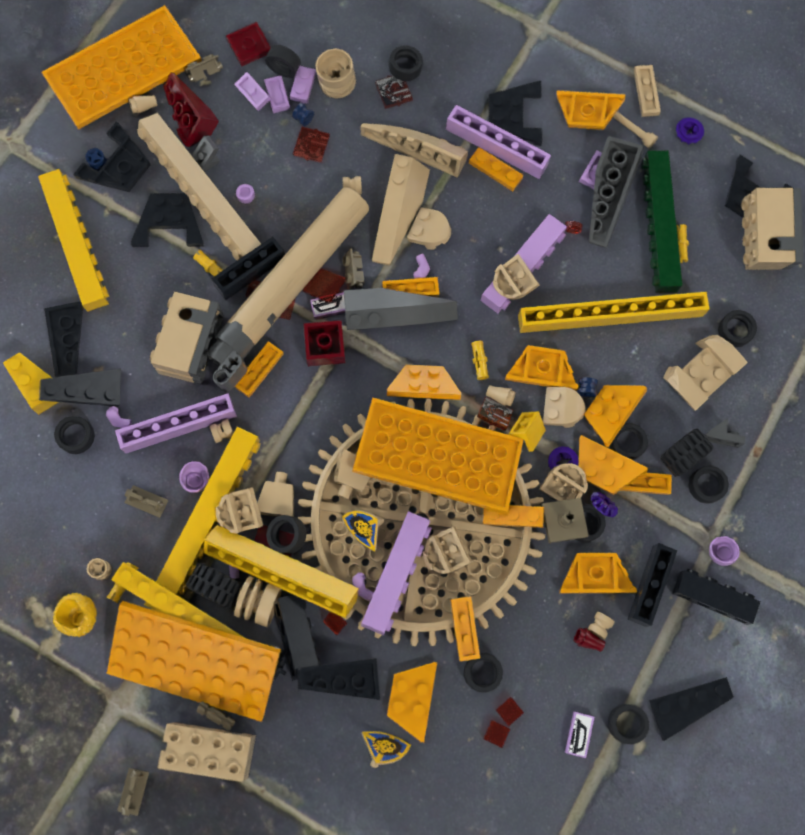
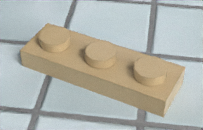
M635 66L634 76L641 116H659L661 110L653 66Z

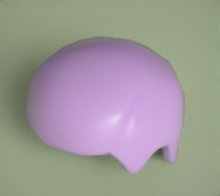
M191 461L185 464L179 475L182 488L189 493H199L204 490L209 481L208 468L200 462Z
M727 536L716 537L710 543L709 556L714 563L720 566L732 565L740 555L739 546L735 540Z

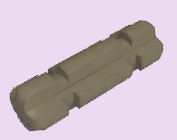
M201 702L197 707L198 713L201 715L205 714L206 718L219 726L222 724L223 728L228 731L235 724L233 718L225 717L226 714L213 706L209 707V704Z

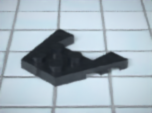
M541 81L489 94L488 122L524 141L528 140L534 142L537 146H541L542 128L523 127V98L541 99Z
M116 121L106 134L109 138L120 144L99 171L83 162L73 175L79 180L130 192L151 164Z
M740 154L736 159V166L733 171V178L725 207L743 218L742 200L745 196L751 194L753 190L761 187L745 177L753 162ZM785 184L782 188H793V187H791V186L788 185V184Z
M150 193L132 237L131 246L149 247L150 229H187V247H204V242L186 193Z

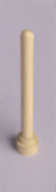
M616 112L613 116L614 119L639 136L642 142H644L643 145L650 149L657 141L658 136L654 133H646L619 112Z

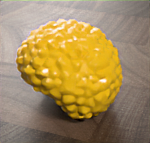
M78 593L64 596L57 603L53 612V625L58 631L67 636L81 637L86 635L96 623L97 611L94 602L86 595Z

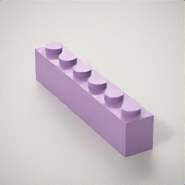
M458 105L454 107L447 118L446 130L540 179L548 166L550 154Z
M549 214L514 256L519 254L531 272L535 269L539 270L544 263L543 259L545 256L549 257L555 250L554 245L557 242L560 244L565 238L566 234L564 232L567 226ZM493 282L481 297V302L497 314L502 309L505 311L511 303L510 299L503 297L495 290Z
M227 393L115 430L120 449L125 453H129L208 427L214 423H220L225 419L235 418L237 415L232 400Z
M411 512L407 513L361 623L362 627L383 636L385 631L390 632L394 622L391 619L393 611L397 613L402 601L398 599L401 593H406L409 582L406 581L409 574L413 575L417 565L413 562L416 556H421L424 548L421 545L423 538H428L432 529L429 527L430 520Z

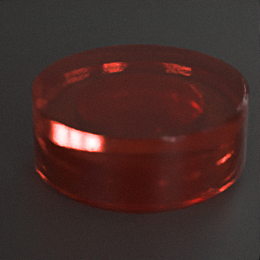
M566 221L564 223L567 226L565 232L572 234L582 232V223L576 221Z

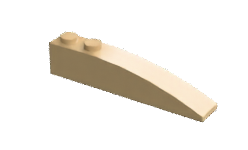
M366 123L361 125L362 136L457 178L467 160L468 151L460 146H454L444 139H438L401 127Z
M395 154L372 262L385 265L391 264L423 203L430 169L413 157Z

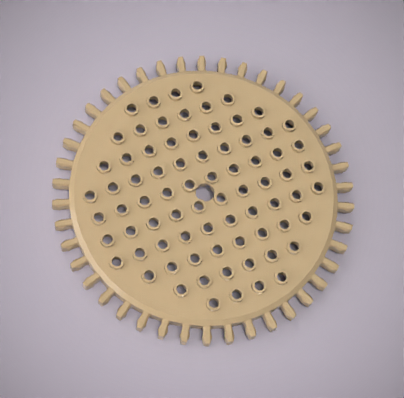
M409 399L407 407L414 409L415 403L413 399ZM427 399L424 404L425 412L470 424L463 420L466 414L465 406L459 409L457 417L447 415L449 410L448 401H444L441 407V414L431 412V399ZM478 413L471 425L478 426L482 420V415ZM359 414L358 423L362 426V429L354 433L349 425L344 424V433L349 436L344 443H341L334 436L329 438L331 444L337 448L333 456L324 450H319L318 454L321 459L328 462L324 470L315 465H310L309 470L313 474L320 476L318 484L303 482L302 484L306 490L315 492L313 500L299 499L298 501L300 506L312 508L311 517H298L304 525L311 524V533L306 535L305 542L313 541L314 550L302 554L303 560L317 557L320 563L316 567L317 570L334 576L348 584H352L353 576L361 572L366 577L367 583L365 587L375 592L384 570L381 564L388 561L406 515L410 512L409 508L415 507L416 512L413 514H425L430 520L429 527L433 530L432 535H429L427 539L423 538L421 543L424 546L423 550L427 544L426 541L431 536L456 526L472 563L447 573L446 577H442L440 573L427 567L423 558V551L420 557L416 556L413 562L417 564L413 575L409 574L406 580L409 582L406 593H401L398 599L402 601L403 610L397 613L393 611L391 619L394 620L391 628L395 629L392 637L393 643L397 644L399 642L401 630L411 631L410 642L412 646H416L418 643V632H428L430 646H435L437 641L435 631L445 630L447 641L453 643L455 636L452 632L454 623L450 599L458 598V593H463L465 597L471 596L474 619L476 618L480 626L485 630L489 625L483 616L484 612L491 609L494 615L500 619L504 614L496 603L501 598H504L512 606L517 603L516 599L507 592L512 585L516 586L519 590H527L528 586L518 580L517 577L520 571H524L529 575L536 573V569L525 564V559L527 555L534 558L542 556L541 551L531 549L529 546L531 539L544 540L545 534L533 532L532 527L484 525V508L442 496L433 497L431 493L420 490L418 494H413V488L370 477L362 491L352 490L349 499L338 496L341 484L333 480L339 452L345 449L357 454L366 423L365 417ZM493 423L488 429L496 431L497 424ZM531 463L517 468L510 500L516 506H538L544 502L542 497L529 499L527 491L537 487L539 481L532 480L524 483L521 474L527 473L532 468ZM374 483H380L381 487L375 489L373 485ZM395 485L400 487V490L397 492L392 489ZM338 496L339 501L333 502L332 498ZM353 499H357L359 503L357 505H353L351 501ZM373 501L378 503L376 508H372L370 505ZM395 504L397 509L392 511L390 505ZM361 510L371 513L376 517L381 516L384 519V523L378 526L377 548L375 552L364 546L353 536L342 518L344 514L349 511ZM434 510L436 514L434 516H430L428 511ZM448 513H454L455 517L450 519ZM331 515L336 516V520L334 522H331L329 520V517ZM472 515L474 517V521H468L467 516ZM389 523H392L395 527L394 529L389 530L387 528V525ZM328 534L333 535L332 541L326 540ZM470 534L472 540H465V535ZM347 537L353 539L351 544L345 542ZM489 537L491 539V543H485L484 538ZM504 540H509L510 546H505ZM385 543H391L392 547L386 549L384 547ZM347 556L350 558L349 563H344L342 559ZM483 556L488 557V563L482 562ZM364 559L369 560L370 563L368 566L362 565V561ZM502 559H506L508 561L507 566L502 565ZM423 567L428 569V573L425 575L421 573V568ZM461 573H465L467 575L466 580L460 579ZM480 576L486 577L485 583L480 582ZM418 588H425V593L419 594ZM439 590H443L445 592L444 597L438 596ZM358 595L357 602L347 617L342 618L344 620L349 619L355 610L361 613L364 618L370 602ZM421 607L423 609L422 614H417L415 609ZM436 610L442 611L441 617L435 615ZM363 618L358 624V629L361 631L364 629V627L361 626ZM375 632V638L379 639L382 635Z

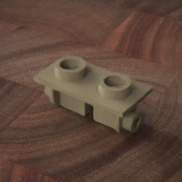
M211 54L204 57V61L198 64L196 61L188 64L185 73H190L188 75L190 82L194 81L196 83L206 78L203 72L205 70L209 76L220 72L223 66L221 62H217L218 55L213 56Z
M350 249L343 256L342 260L343 266H345L344 280L347 283V290H350L353 286H356L358 289L363 288V284H365L363 271H357V269L363 268L362 257L358 251L352 252V249Z
M133 485L131 490L127 489L125 493L127 498L124 503L161 518L169 500Z
M132 768L128 769L117 810L122 812V815L130 816L132 814L138 816L149 772Z

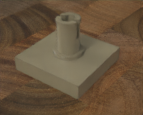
M581 498L541 504V507H544V523L548 544L589 537Z

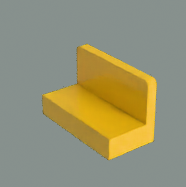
M522 412L508 434L524 439L529 452L534 451L546 431L540 412Z

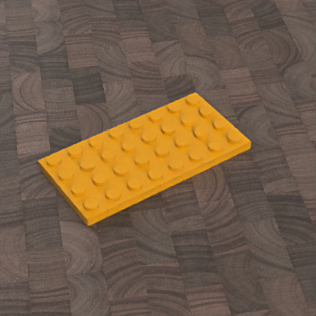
M164 5L42 71V74L79 130L126 104L133 96H140L167 81L171 72L178 75L188 68V64L195 61L198 64L202 60Z
M372 398L352 472L507 514L524 439Z
M122 601L119 605L107 674L199 703L205 702L209 706L262 722L281 649Z

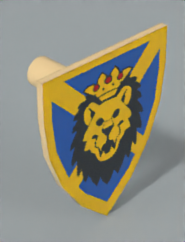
M361 510L349 511L344 514L342 518L353 536L364 546L375 552L377 548L378 526L384 523V519L381 516L376 517L371 513Z
M372 731L361 733L372 757L371 766L374 768L402 759L411 747V744L391 734Z

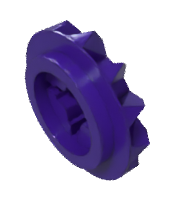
M691 117L680 120L675 129L676 137H679L681 142H687L688 145L690 143L696 144L704 135L702 123ZM693 127L692 133L687 135V130Z
M557 447L548 457V467L551 470L559 465L556 463L561 460L560 457H563L564 460H571L568 463L579 466L577 454L569 447Z
M594 492L591 495L593 506L601 514L608 517H615L618 514V508L615 506V503L605 494Z

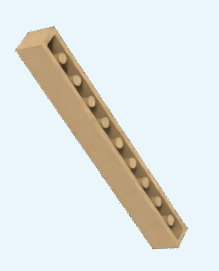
M156 113L140 119L137 129L139 137L147 143L149 150L154 152L160 164L165 166L170 177L179 184L181 191L186 193L192 205L197 207L203 219L208 221L213 232L219 235L222 243L232 252L233 257L239 260L261 245L160 115Z

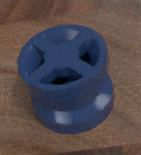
M300 103L292 113V118L299 120L303 126H307L314 117V111L308 110L303 103Z
M92 148L86 153L85 158L89 166L97 171L107 162L103 152L98 148Z
M590 377L580 378L578 394L582 397H596L597 391L595 388L598 385V380Z

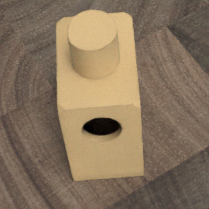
M343 449L339 452L333 481L341 484L338 496L349 499L352 490L362 491L370 477L352 472L357 454Z
M276 472L274 482L265 481L257 503L260 515L274 517L287 515L294 517V487L291 484H286L287 473Z

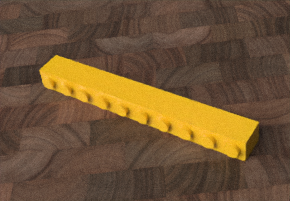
M707 292L525 307L520 309L518 320L520 333L696 318L703 317L710 308Z
M239 427L235 429L156 582L178 596L185 594L188 588L186 586L188 579L193 573L199 558L202 559L205 555L204 539L218 523L216 507L219 506L221 498L233 493L235 488L240 487L244 471H248L252 463L250 459L253 453L256 454L261 445L258 436ZM145 602V604H144L145 606H147V607H149V608H151V609H153V610H155V611L164 613V612L160 611L159 609H157L156 607H154V606H152L151 604H149L148 602Z

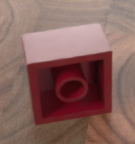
M342 320L303 323L308 366L345 363Z

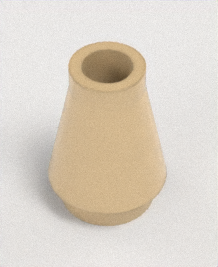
M154 95L133 96V98L129 99L132 113L140 114L157 106Z
M489 385L486 396L505 407L506 405H512L516 394L510 388L494 387Z

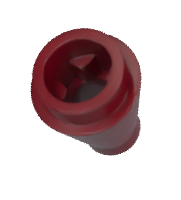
M579 628L576 631L574 643H577L578 647L602 652L605 647L604 640L587 628Z

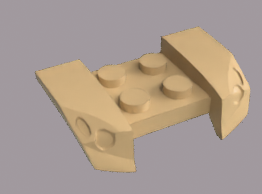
M711 335L696 342L695 344L703 350L682 369L679 366L668 367L663 377L694 411L709 399L708 397L728 378L735 375L748 363L731 343L719 335Z

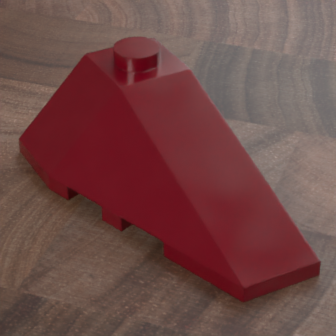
M171 72L164 85L165 94L169 105L173 107L174 114L172 116L173 120L177 121L179 127L177 129L178 136L186 147H190L201 141L203 136H211L219 120L212 110L184 82Z

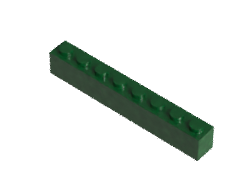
M669 150L647 151L641 160V168L644 169L643 185H646L644 200L647 202L646 218H649L647 233L651 238L649 242V251L652 252L650 266L654 270L652 285L655 286L656 293L678 292L683 285Z

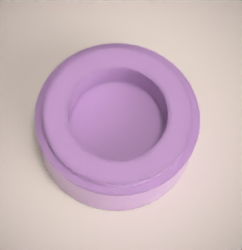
M248 184L240 185L236 190L237 199L245 204L252 202L255 197L252 186Z

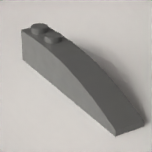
M608 136L596 168L589 243L607 248L642 158L643 145Z
M386 288L344 290L347 330L458 320L457 301Z

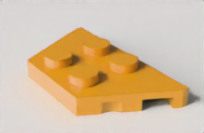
M574 91L556 92L568 128L604 130L625 101V94Z
M528 345L505 377L507 381L546 387H568L575 391L578 390V384L574 380L572 368L568 363V357L563 350Z
M405 365L387 388V396L461 400V392L444 366Z
M604 385L584 413L585 419L592 425L594 431L600 436L606 447L610 446L647 392L646 386Z
M582 435L580 436L579 467L585 472L587 482L614 495L624 486L632 483L638 476L648 471L647 467Z
M576 553L559 590V594L637 593V589L630 581L629 574L622 566L617 553Z
M437 662L394 674L387 711L389 718L423 743Z

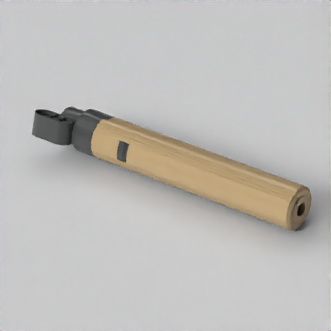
M345 187L340 190L216 334L215 339L217 341L206 354L219 367L213 374V380L221 391H231L246 374L247 365L243 359L369 212L367 202L355 190Z

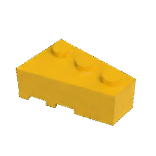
M20 352L3 362L27 403L38 415L59 403L39 400L40 380L52 377Z

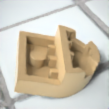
M421 207L407 239L409 242L425 245L427 249H436V246L442 243L445 244L449 240L451 227L443 213Z
M519 254L505 264H500L495 270L494 288L500 295L508 299L523 298L540 286Z
M547 387L543 418L544 425L570 428L575 426L580 419H583L585 403L575 390L568 387Z
M568 463L554 467L548 473L539 490L556 501L581 498L587 491L588 483L585 472L579 466Z
M253 487L223 496L219 506L216 507L218 523L221 527L230 530V533H240L263 526Z
M456 526L433 535L426 541L427 544L423 551V558L430 570L446 574L472 563Z

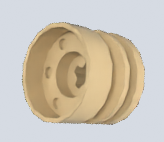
M329 49L323 52L317 58L315 64L320 88L323 93L332 98H343L349 95L356 85L352 58L341 49Z
M249 576L237 596L234 616L241 618L245 611L244 620L248 621L252 614L255 613L254 623L268 628L275 614L274 602L277 598L281 597L282 589L269 583L263 591V581L259 579L254 586L255 578Z

